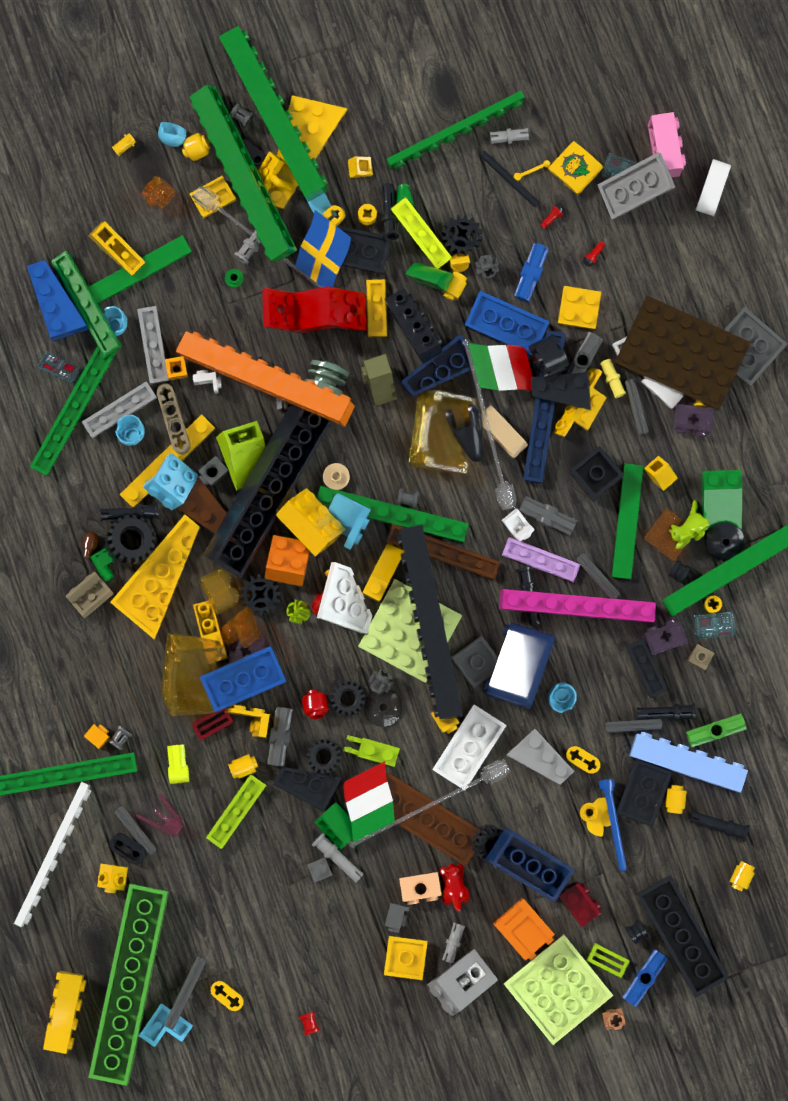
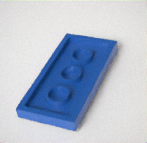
M480 291L465 323V327L505 345L524 347L526 353L532 356L528 346L543 338L550 321Z
M271 646L200 676L215 713L286 682Z

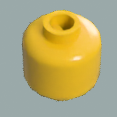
M196 133L184 140V147L181 149L186 158L189 157L192 161H197L209 154L211 145L205 135Z

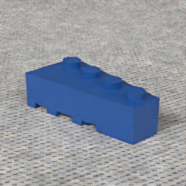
M46 261L28 265L27 269L52 341L89 330Z

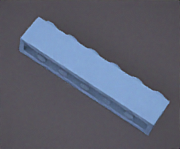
M645 732L635 735L629 757L741 793L748 770L743 769L744 765L735 762L730 765L725 763L726 759L715 756L712 759L707 757L708 753L696 750V753L688 751L689 747L678 744L676 747L670 745L671 741L660 738L658 741L652 739V735Z

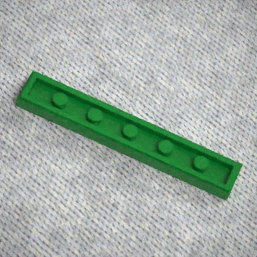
M182 235L142 257L145 263L132 276L122 268L89 286V289L97 303L100 304L191 254L192 251Z
M69 251L63 252L51 262L105 357H108L122 346Z
M624 463L612 577L631 580L643 465Z

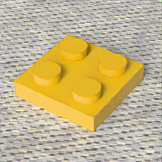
M564 286L558 324L595 330L601 292Z
M389 936L384 975L423 980L427 941Z

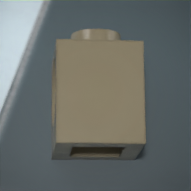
M697 644L694 646L686 663L701 671H705L714 653Z

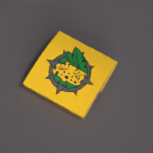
M573 141L548 169L562 180L565 186L579 195L603 169V166Z

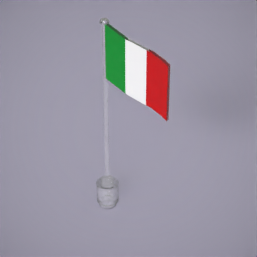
M464 340L462 344L466 348L500 483L497 484L498 488L494 489L498 505L501 506L502 510L517 507L513 484L509 485L508 481L504 482L480 388L497 391H532L531 377L533 376L526 349L515 345L485 346L472 344L469 340Z
M504 759L501 761L497 760L483 767L482 777L396 821L394 820L393 800L386 778L385 762L345 781L344 797L351 819L353 842H350V846L355 848V845L483 780L485 783L489 782L492 785L508 777L507 775L511 771Z

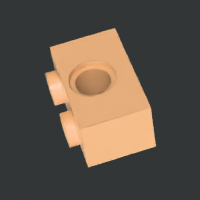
M438 872L399 878L403 902L407 901V905L419 903L418 899L426 898L427 902L438 900V896H441ZM419 883H423L426 886V892L421 895L415 892V886Z

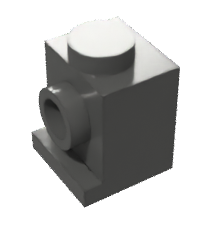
M390 903L385 922L388 931L399 933L400 927L405 926L407 919L404 911H409V907Z

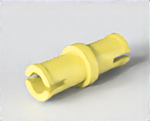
M607 359L601 362L600 365L606 376L605 381L607 384L609 383L614 397L619 398L625 395L626 392L620 382V374H617L612 360Z

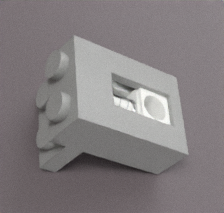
M473 949L427 985L432 995L437 997L442 1003V1008L453 1016L463 1010L498 979L476 950ZM471 971L475 973V978L472 977ZM460 975H462V979H461V980L459 979V981L457 982L456 979H457ZM467 984H469L470 987L464 991L463 987L465 988V986H468Z

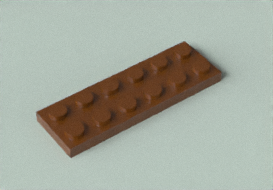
M387 772L386 778L393 800L395 823L466 867L475 853L472 851L473 846H471V842L475 841L472 839V836L476 837L477 834L474 832L476 830L480 831V829Z

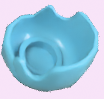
M161 122L158 137L165 145L178 147L186 139L187 131L179 125Z
M115 306L106 307L104 315L116 336L123 334L127 328L128 319L120 308Z
M132 414L124 415L117 421L118 426L115 432L122 444L127 446L137 445L143 439L145 428L138 417Z
M564 682L553 685L548 692V703L553 710L559 713L571 710L577 700V693L572 685Z

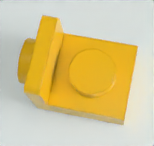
M434 711L431 713L442 733L446 731L449 734L458 728L456 726L459 724L457 718L439 721V717L435 718Z

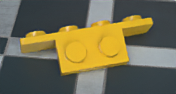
M590 368L587 371L589 373L591 411L567 405L563 416L556 423V428L553 431L554 434L565 437L573 422L585 430L590 428L607 398L593 388L602 373L601 370Z

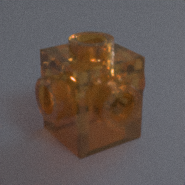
M154 176L142 191V194L146 197L145 202L153 208L157 206L161 209L169 203L172 196L176 193L165 180Z

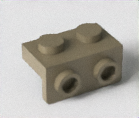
M93 572L86 576L78 586L72 588L66 595V598L85 619L114 593L98 574Z

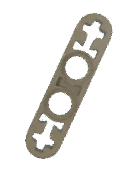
M163 384L157 389V397L174 451L184 455L189 452L191 444L177 396L172 386ZM165 390H168L169 392L168 397L170 401L168 402L165 396L163 395ZM170 406L176 407V412L173 415L166 414V410ZM174 424H181L180 431H171ZM177 437H180L184 443L183 449L177 447L180 445Z

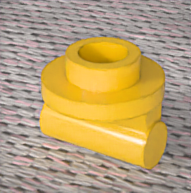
M455 254L450 259L451 268L459 273L464 272L470 263L469 256L460 254V256Z

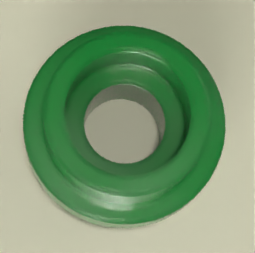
M230 269L227 271L225 282L229 287L237 288L242 285L244 276L240 270ZM236 275L238 279L236 281H232L231 276Z

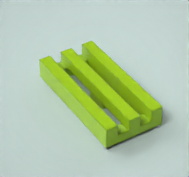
M594 943L586 960L622 978L630 960ZM599 949L625 963L622 966L596 953V950ZM593 956L620 968V973L593 960Z

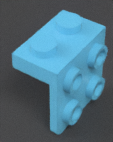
M169 454L157 474L146 481L143 488L151 496L162 502L166 508L173 510L184 503L198 478V474L175 455Z
M338 493L334 496L328 510L346 529L342 533L348 537L344 547L351 550L354 543L358 545L362 537L360 531L361 529H366L370 521L367 517L371 510Z

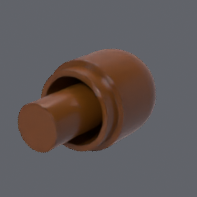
M88 532L84 536L82 548L85 549L83 553L84 558L90 559L92 551L97 549L99 537L95 532Z

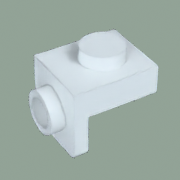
M208 370L197 371V374L193 375L194 385L213 383L214 393L219 394L218 389L222 388L221 378L217 377L216 372L208 373Z
M518 509L513 510L501 520L513 537L520 542L528 539L535 530Z

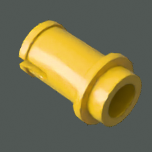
M130 133L124 134V138L112 146V149L118 156H121L128 148L134 147L136 141Z

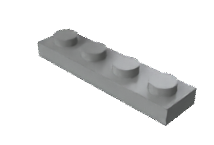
M157 307L137 309L150 385L168 382Z
M146 381L88 417L82 423L93 439L117 424V421L124 415L135 413L157 399Z

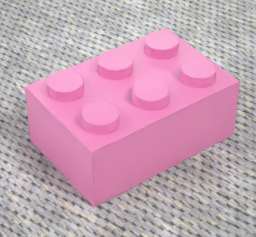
M674 112L652 115L648 123L652 153L654 155L661 152L671 178L680 176L684 166H686L685 155H681L680 149L683 146L682 138L677 133L679 120L678 117L675 118Z

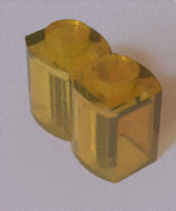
M219 568L200 578V585L216 614L238 605L239 593L236 588H232L229 584L231 580L226 571L223 572Z

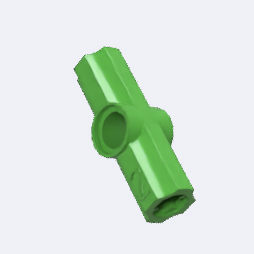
M738 714L687 731V739L692 748L746 730V724L742 714ZM714 725L719 726L721 729L719 736L712 734L711 729Z

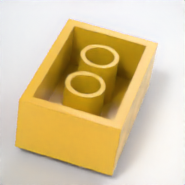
M307 488L291 498L276 514L314 556H317L332 545L346 530L341 522Z

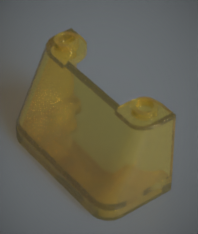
M438 390L422 392L419 395L409 458L411 467L454 474H466L469 461L466 456L462 455V447L450 429L446 418V411L452 410L454 413L457 429L466 427L467 418H470L468 405H476L475 398Z
M178 633L167 635L161 694L170 716L215 713L200 676L214 671L216 660H221L222 656H224V645H221L219 641Z

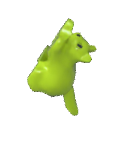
M696 500L692 503L690 515L685 523L680 527L671 525L672 530H669L673 541L678 542L676 544L677 550L686 546L691 538H694L696 541L700 540L709 526V520L696 513L698 508Z

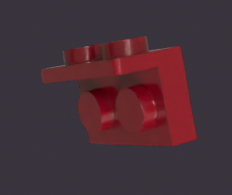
M577 882L560 894L559 897L579 925L583 927L597 916H600L599 910L602 908L595 899L593 901L588 896L590 891L585 884L580 885Z

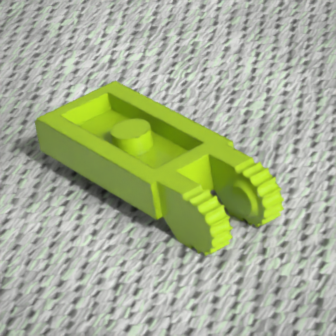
M347 735V740L361 743L359 751L351 747H344L343 751L378 763L385 762V765L395 767L400 748Z

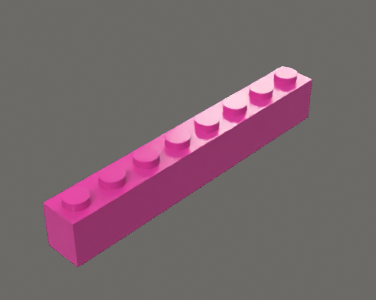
M507 589L500 590L499 610L647 623L655 622L656 603Z

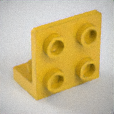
M232 705L231 708L225 709V713L255 717L254 721L252 720L250 724L252 736L266 738L270 714H264L265 710L250 708V711H246V707Z

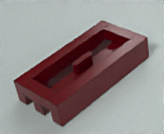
M225 709L216 713L213 711L191 724L200 741L234 723L230 714L225 713L203 727L197 728V725L222 711L225 713ZM226 718L229 720L204 735L200 733Z

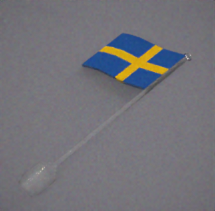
M202 185L198 187L192 195V198L195 199L194 202L207 212L211 210L215 212L217 209L260 242L252 231L219 207L221 202H219L220 197L207 187L204 188ZM314 210L312 224L300 247L296 265L286 258L283 261L317 288L334 287L337 273L348 253L351 237L317 210Z

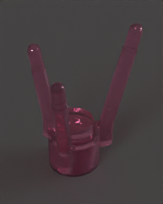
M159 794L160 799L173 817L171 816L168 819L155 808L152 811L166 822L164 826L140 814H136V817L164 831L167 835L172 834L175 837L184 826L181 822L182 818L177 815L164 796Z

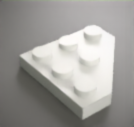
M331 562L317 618L362 634H368L372 614L364 603L365 598L359 585H356L352 569L339 563Z

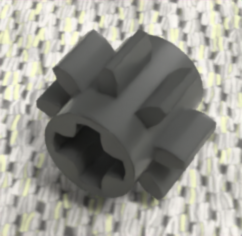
M491 255L481 256L479 262H475L477 275L482 274L484 279L492 278L496 272H499L497 258L492 259Z
M385 670L374 671L368 682L372 683L370 688L378 694H382L384 691L388 693L394 683L391 681V674Z

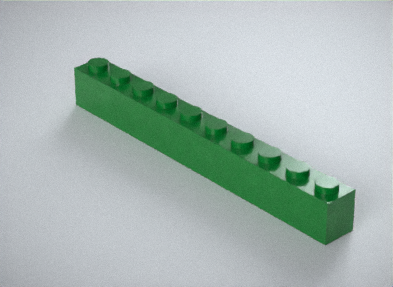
M237 26L219 36L306 200L309 202L327 192L328 190L325 185L328 182L323 174L319 175L316 169L320 167L315 158L310 159L308 153L311 151L306 142H301L299 137L302 134L297 125L293 127L290 122L293 120V117L288 109L286 111L283 109L284 101L280 93L275 94L273 89L276 86L271 77L267 79L265 75L267 72L263 62L259 63L256 59L259 54L254 45L252 47L249 46L247 41L250 38L246 30L241 31L240 27Z
M205 85L189 96L192 101V108L198 113L200 124L206 129L208 140L216 149V156L222 162L224 172L230 178L232 188L238 194L241 200L240 204L246 210L249 216L248 220L255 228L256 236L265 248V255L271 261L280 262L297 251V248L217 88Z

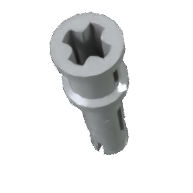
M256 230L249 239L247 238L243 241L244 244L240 250L234 253V256L246 265L249 263L248 260L253 253L257 252L260 241L256 236Z
M324 832L312 843L313 847L316 846L324 854L325 858H330L355 883L363 876L364 873L337 850V845L331 843L325 837Z

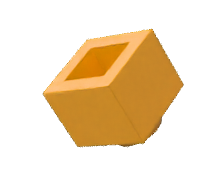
M184 356L165 359L169 380L188 377ZM176 366L180 367L178 373L173 371Z
M93 724L84 735L85 738L99 749L110 738L107 735L109 731L101 724L99 726Z

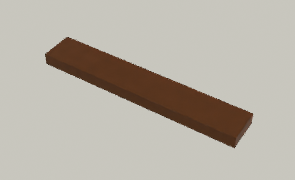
M392 524L386 543L398 546L397 534H400V529L403 527ZM425 535L429 558L495 580L500 561Z

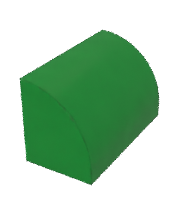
M414 263L406 272V275L415 283L444 292L447 291L453 278V274L421 263Z
M336 802L314 822L330 841L337 845L339 851L353 840L351 819Z

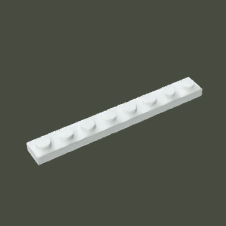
M81 782L14 924L23 927L24 924L28 925L32 917L30 911L33 906H37L41 898L38 894L41 888L45 889L48 884L49 871H54L58 862L55 859L58 853L62 854L66 846L64 840L67 835H71L74 829L72 823L75 818H79L83 810L80 806L83 800L87 801L90 796V785Z

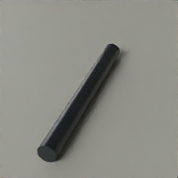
M486 151L481 153L480 157L533 207L539 204V201Z

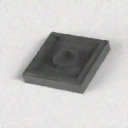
M482 635L451 657L473 689L493 675L498 661L497 655Z

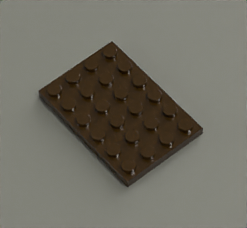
M646 296L614 364L719 411L751 342Z

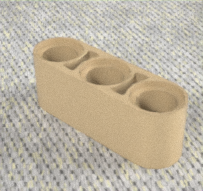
M491 405L481 413L483 428L512 458H515L528 446L526 441Z

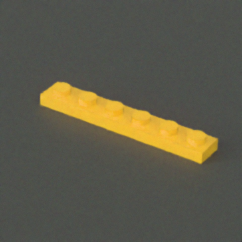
M202 414L186 429L191 444L188 453L184 455L176 453L171 444L120 493V496L131 507H136L149 494L143 486L146 481L157 474L167 455L173 454L183 461L215 430V427ZM178 437L177 439L179 440L180 445L177 447L183 449L184 443L182 442L181 438Z

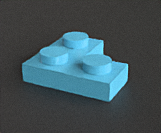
M161 1003L139 1037L155 1047L167 1031L182 1042L193 1027V1024L180 1016L173 1030L165 1027L164 1024L171 1009Z

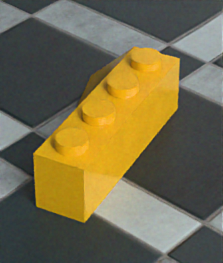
M60 971L57 972L56 976L59 983L56 984L53 992L55 1002L52 1003L49 1018H51V1021L47 1025L43 1049L67 1054L69 1050L73 1049L74 1038L71 1037L73 1030L76 1031L78 1019L75 1017L77 1011L81 1010L82 1000L79 998L81 991L84 992L86 980H83L84 975Z

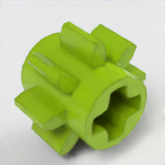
M295 600L294 603H290L286 610L287 615L290 616L289 621L302 624V621H307L310 617V609L307 607L308 603L301 600Z

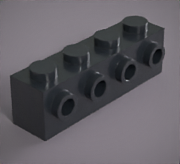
M403 288L384 299L388 310L423 364L443 353L441 349L443 343L438 334L434 336L432 332L434 329L429 320H424V312L421 307L417 308L415 306L416 300L411 293L408 294Z

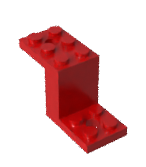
M330 286L296 293L271 288L262 289L263 327L300 334L331 328L358 332L367 331L366 293Z

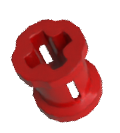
M315 1011L299 1016V1020H302L304 1026V1036L321 1030L317 1026L314 1017Z

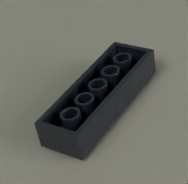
M671 875L662 878L635 894L693 997L696 998L729 979Z

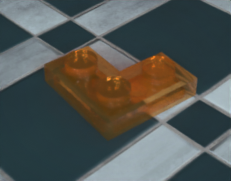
M666 508L643 539L674 562L686 546L679 550L676 549L678 542L673 541L669 530H672L671 525L677 526L682 519Z
M247 606L220 628L223 642L227 645L232 644L239 638L241 645L247 648L260 637L253 611Z

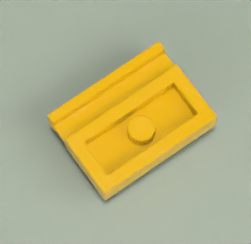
M223 175L190 193L203 219L236 201Z

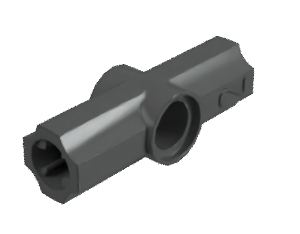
M588 332L566 374L586 372L603 339L594 333ZM580 356L585 357L587 364L579 365L577 358Z
M525 496L519 509L521 513L536 519L538 523L548 528L559 530L569 536L577 523V520L560 513L557 508L548 504H542L528 496Z
M276 707L274 725L271 728L268 765L284 767L286 749L290 741V724L293 709Z

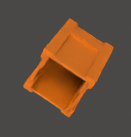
M522 898L493 923L525 961L535 958L537 955L534 952L543 944L549 945L554 941L552 937L555 934Z

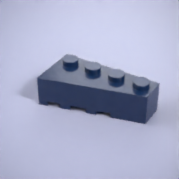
M459 334L441 348L443 353L421 364L400 381L399 384L410 397H413L474 369L467 345L468 342Z

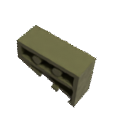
M386 354L363 361L364 367H361V375L364 384L369 385L375 406L396 400L397 396L393 386L394 381Z

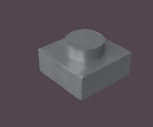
M325 857L307 865L314 883L332 876Z

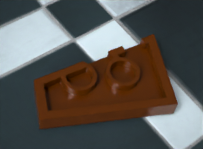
M199 477L196 479L184 503L177 507L179 511L214 534L227 514Z

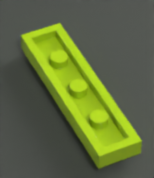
M250 774L206 838L222 849L267 785Z

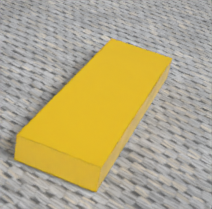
M385 279L366 280L368 337H387V315L384 300L386 298Z

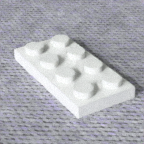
M473 705L432 770L463 790H466L506 725L476 705Z

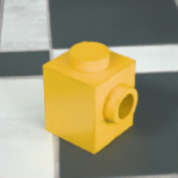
M659 456L644 468L653 483L663 491L678 479L670 465Z

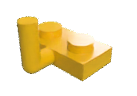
M270 151L258 170L267 190H269L272 183L278 187L292 190V183L277 177L285 162Z

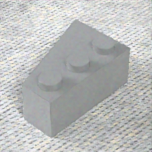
M536 729L531 731L506 755L558 785H561L574 772Z

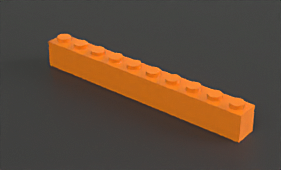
M187 331L185 332L176 350L185 359L339 425L346 426L355 407L350 401V397L344 394L338 396L327 387L321 389L317 387L318 384L311 380L305 382L294 373L288 375L284 373L285 370L278 366H274V368L269 367L267 362L261 359L255 361L247 353H236L234 348L228 345L222 347L214 339H203L204 336L193 331L192 334Z

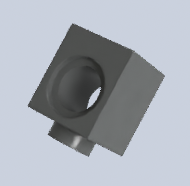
M215 456L199 470L201 474L199 478L205 485L209 484L213 487L229 471ZM211 468L218 470L217 475L213 478L207 475L208 470Z

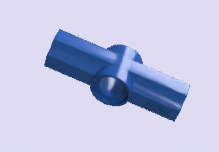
M534 243L515 291L514 297L518 300L529 302L549 250L544 245Z
M654 949L641 970L637 972L635 979L622 998L637 1007L668 961V958ZM643 973L650 975V981L646 984L640 980Z

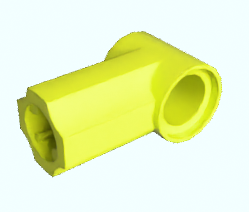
M184 745L167 746L170 784L189 782L188 765H186Z

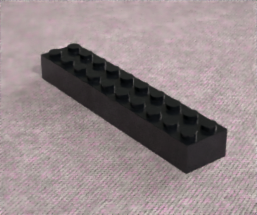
M293 404L289 406L202 556L231 574L242 578L277 518L276 514L284 506L332 421Z
M423 525L400 529V534H397L399 548L403 547L404 553H401L403 567L407 566L408 572H405L406 584L411 585L412 591H409L410 603L415 604L416 610H413L415 623L419 622L420 629H417V636L419 642L423 641L424 648H421L423 661L427 660L428 667H425L427 680L431 679L432 686H429L431 699L435 698L436 705H433L435 718L439 717V721L461 717L463 712Z

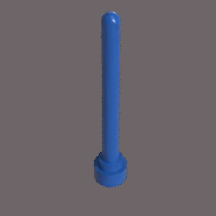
M614 779L598 781L602 793H605L619 870L624 872L627 866L612 793L614 791L613 787H615Z

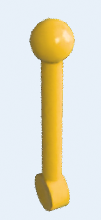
M546 160L543 162V164L534 167L530 170H527L521 174L515 173L514 178L517 181L521 180V177L525 175H528L543 167L548 168L551 165L550 161Z

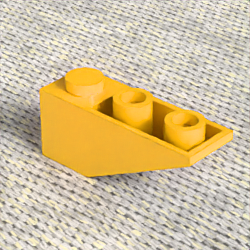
M212 600L194 604L193 607L209 664L227 659Z

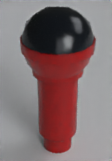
M560 204L554 205L551 213L542 221L541 227L545 229L556 218L563 216L565 212L564 207Z
M600 241L591 253L584 256L583 263L586 266L591 267L595 264L596 257L603 250L605 243Z

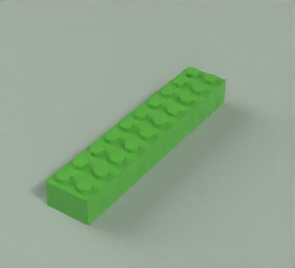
M132 883L129 884L88 1078L126 1086L129 1084L169 891Z

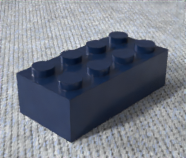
M505 827L485 859L554 903L575 871L566 863L508 827Z

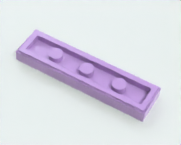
M510 537L502 553L504 557L532 566L570 582H574L580 564Z

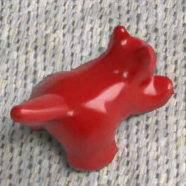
M449 864L447 868L444 866L440 868V875L445 886L441 898L445 905L454 904V908L459 912L461 910V903L469 901L470 892L464 885L463 865Z

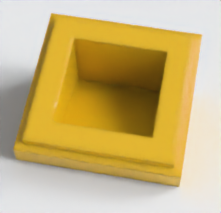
M355 156L348 160L350 178L373 176L371 157Z

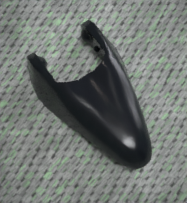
M474 404L468 405L472 424L461 429H457L452 410H447L446 418L454 437L472 461H481L483 456V421L479 409Z

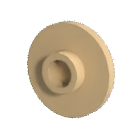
M339 463L329 465L323 473L325 485L335 490L343 489L350 479L348 469Z

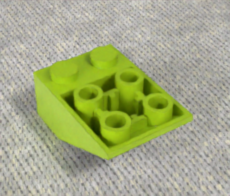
M257 421L223 431L216 437L236 491L242 489L265 449L264 438Z

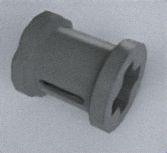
M237 103L232 109L230 116L243 123L242 126L246 127L253 119L254 113L244 109L241 103Z
M400 488L397 505L405 504L416 508L419 492H407Z
M118 725V730L107 741L119 750H122L123 744L128 737H132V734Z

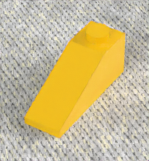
M105 221L101 222L88 235L131 276L145 263Z
M387 543L362 592L364 596L380 603L398 567L401 553H404L403 550Z

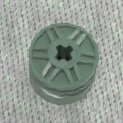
M312 360L310 366L314 369H309L308 374L315 377V379H305V382L311 380L318 384L317 387L321 389L327 387L338 396L343 394V391L338 389L336 385L345 386L346 381L341 378L347 379L349 372L327 361Z

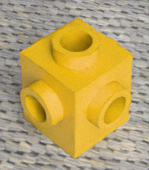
M101 864L97 887L105 888L104 892L116 894V890L124 891L128 868Z

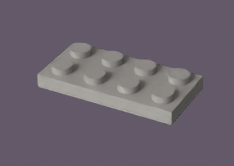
M660 152L598 184V188L611 219H616L674 189L675 185Z

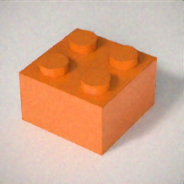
M273 535L266 565L265 579L303 586L310 550L300 540Z

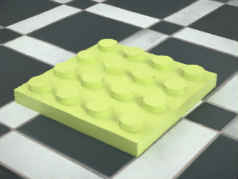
M394 579L369 626L368 634L363 636L358 647L426 683L425 667H428L427 660L423 661L421 648H424L423 641L419 642L417 636V629H420L419 622L415 623L413 617V610H416L415 604L410 603L409 591H412V589ZM439 603L448 642L462 615Z
M564 934L503 983L552 1045L613 996Z

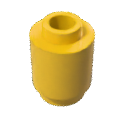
M454 271L447 291H442L444 293L443 296L450 301L458 300L467 284V278Z
M248 754L233 760L228 766L233 778L238 777L240 779L255 773V768L258 767L255 757H250Z
M672 785L671 788H667L665 806L667 807V812L682 814L683 809H685L687 793L686 790H683V786Z
M741 861L736 866L729 881L733 883L731 887L741 892L743 889L747 890L755 874L753 872L755 867Z

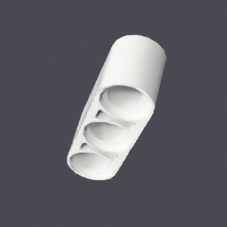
M712 160L696 211L714 216L731 165Z

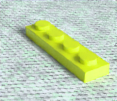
M406 197L391 208L392 212L435 268H440L452 258Z

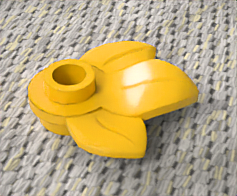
M598 798L593 803H586L581 807L580 816L586 821L589 832L602 837L604 832L603 826H611L606 798ZM587 809H591L593 811L592 816L586 815Z

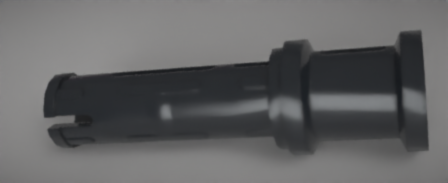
M386 183L382 185L384 216L381 219L384 225L382 237L384 240L393 241L399 238V232L397 231L398 218L391 210L395 206L394 185Z
M155 502L153 505H142L140 503L137 507L100 509L101 521L119 519L120 517L124 518L126 515H129V517L136 515L138 519L141 517L159 519L158 502Z
M532 566L515 570L518 573L519 588L522 591L535 592L536 582H533ZM527 612L529 626L542 623L539 613Z
M695 703L682 706L675 704L674 707H637V720L674 718L676 721L680 719L696 720Z
M695 811L692 812L690 823L724 832L727 837L734 836L742 839L743 842L746 841L750 825L743 826L734 823V820L727 822Z

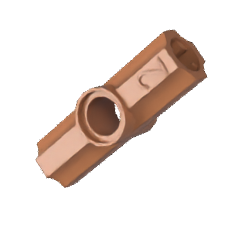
M621 1008L616 1010L608 1009L602 1013L606 1030L622 1029V1026L626 1025Z

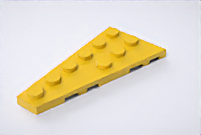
M292 95L289 112L293 120L290 122L293 127L297 125L302 136L299 138L302 143H307L311 151L308 153L310 159L315 158L316 160L328 138L345 115L347 108ZM278 149L277 156L285 163L277 177L292 183L293 189L287 190L272 183L268 192L276 208L284 209L296 191L298 183Z
M186 515L181 518L110 602L154 640L200 529Z

